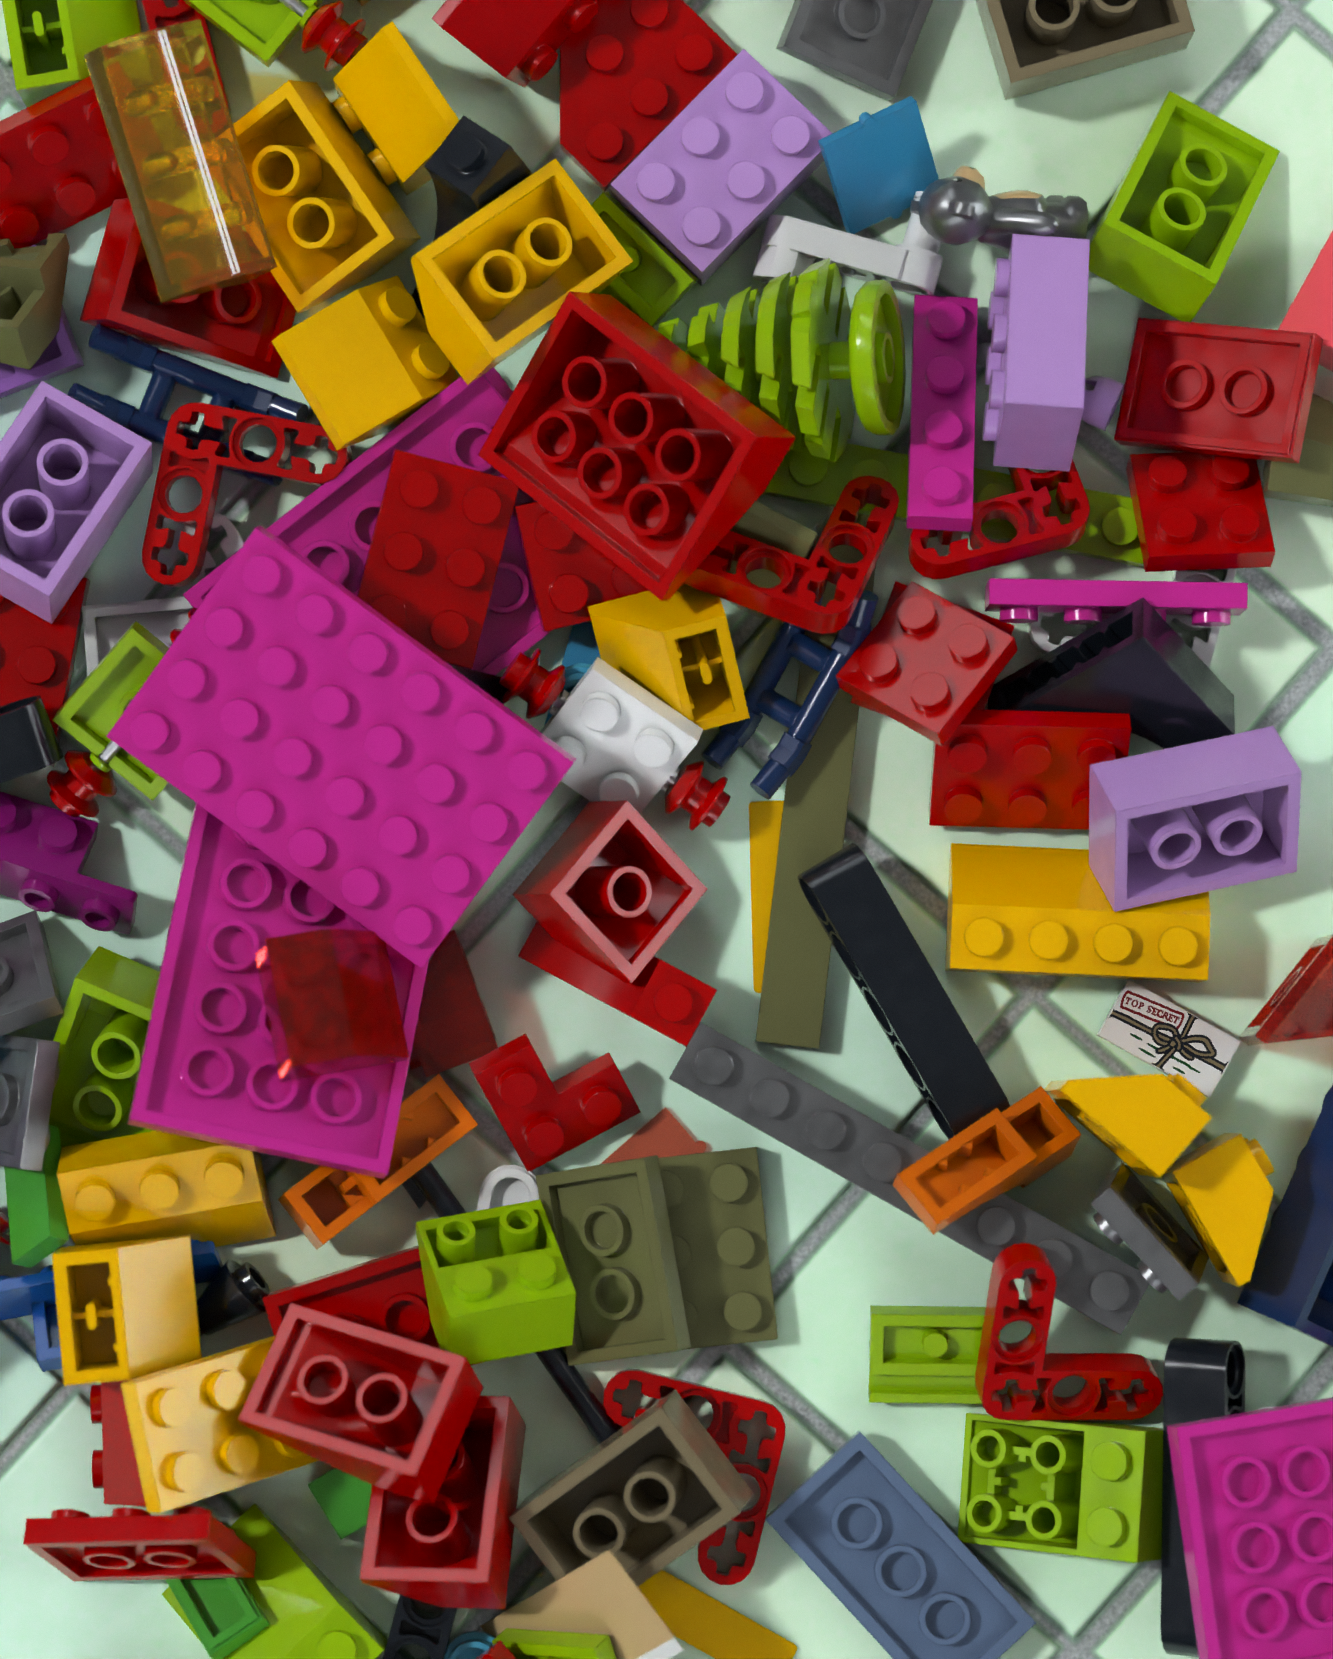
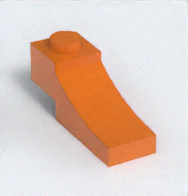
M437 1074L402 1101L388 1175L384 1179L320 1165L286 1191L278 1201L315 1249L318 1250L475 1128L478 1123L440 1074Z
M1040 1086L1003 1112H1000L998 1108L994 1109L898 1173L893 1186L934 1235L963 1215L1000 1194L1018 1186H1021L1022 1189L1065 1161L1072 1155L1082 1134Z

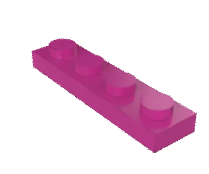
M931 295L914 296L906 528L971 532L973 520L978 298Z
M989 578L985 585V611L1000 612L999 621L1006 623L1038 622V612L1064 613V623L1098 624L1102 621V613L1115 614L1144 597L1165 621L1166 615H1192V625L1228 626L1231 625V616H1240L1247 609L1248 583Z

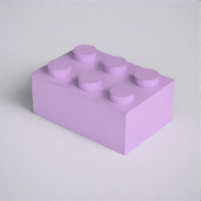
M743 49L610 184L611 195L699 279L697 283L702 286L768 219V216L772 215L824 162L818 140L833 133L755 58Z
M1012 234L1008 259H996L994 288L990 292L987 324L988 330H992L991 346H988L985 369V385H989V399L985 403L982 433L983 441H994L993 466L1070 472L1084 410L1090 239Z
M44 381L40 382L0 441V595L52 624L152 475L153 460L152 443Z
M1274 726L1090 765L1089 866L1114 912L1297 872L1302 771Z

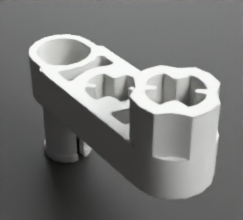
M916 191L914 200L920 201V196L924 191ZM911 213L902 244H896L895 246L789 216L770 215L768 216L751 277L765 285L771 279L791 272L790 277L797 275L799 278V275L811 264L830 258L829 264L836 263L841 275L865 282L885 280L891 283L894 290L915 295L933 296L944 260L943 256L939 254L942 242L934 239L920 224L919 215Z

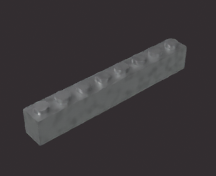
M702 1022L699 1024L670 1075V1080L922 1222L895 1189L893 1183L898 1173L930 1153L928 1150ZM1003 1193L938 1231L994 1263L995 1258L1002 1250L1013 1244H1035L1044 1250L1056 1275L1054 1298L1122 1335L1149 1286V1283L1136 1268ZM1032 1268L1024 1269L1020 1279L1025 1281L1026 1276L1034 1273V1270Z

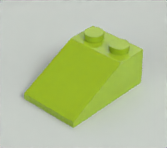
M1169 91L1090 239L1089 271L1178 320L1191 322L1216 286L1280 150Z
M101 946L97 947L75 977L53 1040L60 1042L58 1054L60 1072L58 1082L53 1089L49 1124L59 1127L61 1149L70 1145L156 1131L129 1125L128 1119L159 971Z
M256 1503L229 1527L235 1530L236 1535L257 1552L254 1578L243 1579L270 1625L223 1659H376L384 1651L387 1639ZM168 1587L162 1593V1596L199 1639L171 1588Z

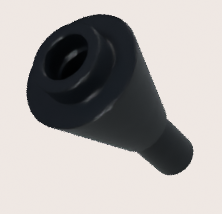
M227 1260L199 1296L197 1308L200 1337L204 1334H213L266 1312L262 1297L269 1294L270 1290L263 1276L252 1264L246 1262L241 1266L234 1260Z

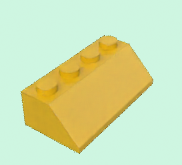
M950 844L945 971L1196 983L1208 980L1211 918L1208 891L1114 912L1089 866V850Z

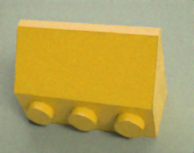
M288 80L202 148L215 190L298 313H303L374 275L421 239L317 82ZM198 151L205 175L207 176L200 151Z
M556 158L417 252L410 259L429 335L467 385L550 327L568 292L598 294L633 262Z
M1169 1073L1167 1077L1163 1074L1051 1081L1044 1089L1053 1101L1141 1176L1160 1178L1212 1118L1200 1107L1207 1099L1206 1096L1179 1073H1176L1174 1076Z
M157 1130L70 1145L61 1149L57 1179L69 1234L75 1245L191 1235V1240L201 1242L212 1241L216 1247L276 1237V1228L260 1152Z

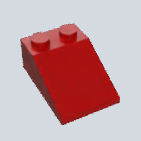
M136 196L113 201L79 321L92 326L101 324L153 346L277 379L283 360L271 341L281 333L292 328L296 309L245 233L227 227L240 269V273H237L223 225H221L236 274H233L217 223L152 199Z
M290 1303L238 1420L242 1425L371 1485L433 1505L484 1387L468 1359L464 1356Z

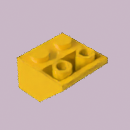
M683 583L668 601H661L647 590L587 606L600 658L703 730L750 718L729 626L720 597Z
M191 1235L60 1247L52 1254L64 1386L135 1379L202 1358Z

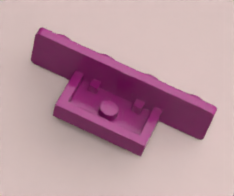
M0 791V895L19 900L27 907L39 912L53 911L81 920L92 929L103 932L115 931L124 935H129L134 926L138 898L137 893L132 890L81 874L97 838L98 822L80 816L72 817L61 810Z

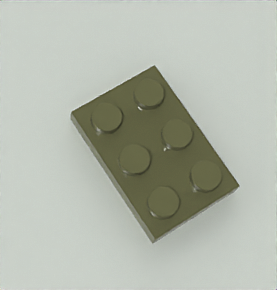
M757 1147L659 1157L660 1172L691 1347L686 1349L778 1339Z
M658 1155L535 1175L539 1199H541L576 1291L573 1345L565 1346L568 1366L674 1352L690 1348L691 1343Z

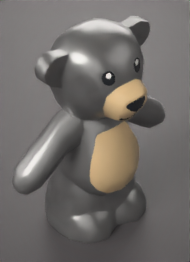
M960 166L953 176L934 181L926 187L920 196V201L911 200L910 212L919 215L920 224L934 239L956 246L977 239L979 242L993 246L1009 255L1012 234L1086 239L1089 214L1087 202L1080 196H1067L1064 198L1062 195H1050L1044 198L1042 194L1028 190H1014L988 196L985 191L984 177L976 168L969 166Z

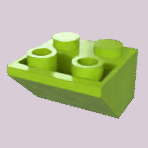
M1 0L16 91L26 107L113 64H116L128 90L151 87L137 0Z
M541 1199L416 1222V1236L430 1321L441 1350L464 1356L471 1365L573 1345L576 1291Z

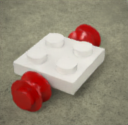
M539 648L530 657L522 652L516 655L499 681V684L507 689L502 702L506 703L517 696L527 702V719L543 715L551 707L549 713L552 714V717L540 732L576 758L573 765L561 779L563 783L591 802L628 800L639 814L642 813L658 791L662 789L666 791L664 796L665 813L669 815L679 808L685 810L690 814L688 828L691 831L701 822L708 827H711L716 822L731 798L728 793L723 791L728 778L723 776L711 783L702 776L704 768L702 760L685 765L681 770L678 768L698 743L703 732L701 727L599 657L596 658L569 693L566 690L562 691L565 685L564 665H560L551 671L539 665L541 655Z

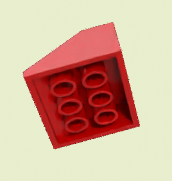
M568 292L478 455L658 599L668 601L763 494L796 436L610 294Z

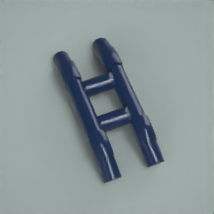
M97 324L92 330L88 342L89 347L109 355L126 365L152 374L141 405L137 409L132 405L108 395H103L78 383H74L67 394L137 435L160 445L164 443L166 428L169 422L163 419L176 383L211 396L212 398L209 403L211 405L232 409L239 407V409L304 423L308 416L307 404L280 396L275 392L250 383L236 380L159 350L155 346L121 334L101 324ZM204 419L199 432L184 427L183 436L192 440V450L198 449L200 441L207 439L227 445L221 457L228 458L230 456L229 443L222 442L226 432L216 431L204 425ZM243 449L246 457L252 462H263L269 459ZM223 468V470L274 487H278L283 480Z
M864 589L849 622L843 629L838 631L831 645L832 650L806 636L805 632H809L808 630L782 621L744 692L750 718L719 726L720 731L701 753L702 757L710 765L721 770L739 747L742 748L756 731L763 718L762 713L789 729L788 732H784L777 746L769 754V760L750 783L755 792L765 799H771L787 777H792L812 747L810 743L840 690L836 679L837 673L872 630L871 620L878 602V596ZM823 597L815 603L821 605ZM792 657L819 672L802 706L774 691Z

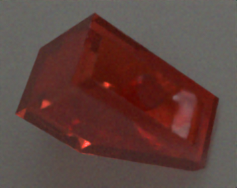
M456 930L448 932L434 951L427 968L409 1061L411 1070L422 1066L426 1078H431L437 1074L469 1064L499 1048Z

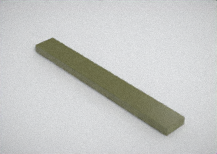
M819 536L816 537L814 549L820 538ZM837 545L830 549V554L836 560L843 563H856L864 558L862 553L853 546ZM876 566L865 587V590L873 592ZM827 581L826 589L822 595L821 606H826L830 600H834L836 585ZM806 631L805 635L832 650L831 645L838 631L828 634ZM800 662L795 701L799 706H802L819 675V672ZM842 689L838 691L810 743L812 747L805 760L792 777H787L755 1042L819 1049L832 942L808 903L797 877L799 874L843 849L859 706L850 703L852 695Z

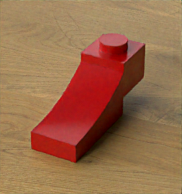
M538 922L535 923L518 955L523 960L685 1047L689 1044L717 992V989L655 956L633 983H625L553 939Z

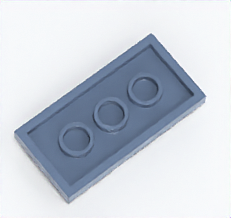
M860 1430L765 1518L771 1527L893 1659H998L1036 1624L1034 1619Z

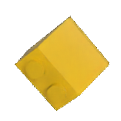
M392 21L381 28L333 78L339 98L331 102V104L352 135L362 129L374 147V150L366 154L385 185L388 187L397 181L405 195L408 196L432 180L424 166L459 122V119Z
M398 275L356 289L281 333L271 341L337 451L391 431L459 378L448 358L429 335L426 321Z
M1223 1133L1173 1162L1162 1175L1164 1182L1205 1253L1209 1256V1260L1222 1282L1238 1287L1251 1279L1274 1192L1266 1176L1274 1172L1267 1154L1255 1138L1249 1141L1247 1138L1244 1139L1241 1133Z

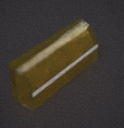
M200 19L144 31L116 40L85 54V61L161 303L250 282L276 268L277 265Z

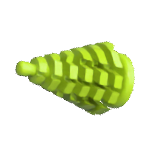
M830 258L811 264L799 275V278L797 275L790 277L791 272L771 279L763 288L762 295L758 288L751 290L752 286L744 289L730 298L726 311L719 302L699 308L698 316L692 317L690 327L681 318L660 323L658 332L796 436L789 450L800 453L807 446L811 455L817 456L818 459L835 463L846 451L847 440L851 439L855 414L853 398L857 414L867 431L876 435H894L900 426L906 385L905 343L898 300L891 283L885 280H873L863 284L855 295L852 311H850L846 287L841 288L843 280L836 263L829 264Z

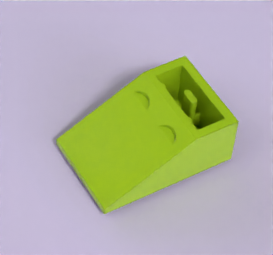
M966 1413L958 1538L963 1543L1134 1563L1161 1560L1163 1428L1078 1420L996 1419L990 1414Z

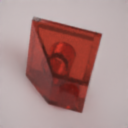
M1333 934L1315 939L1238 1037L1241 1041L1250 1046L1333 1036Z

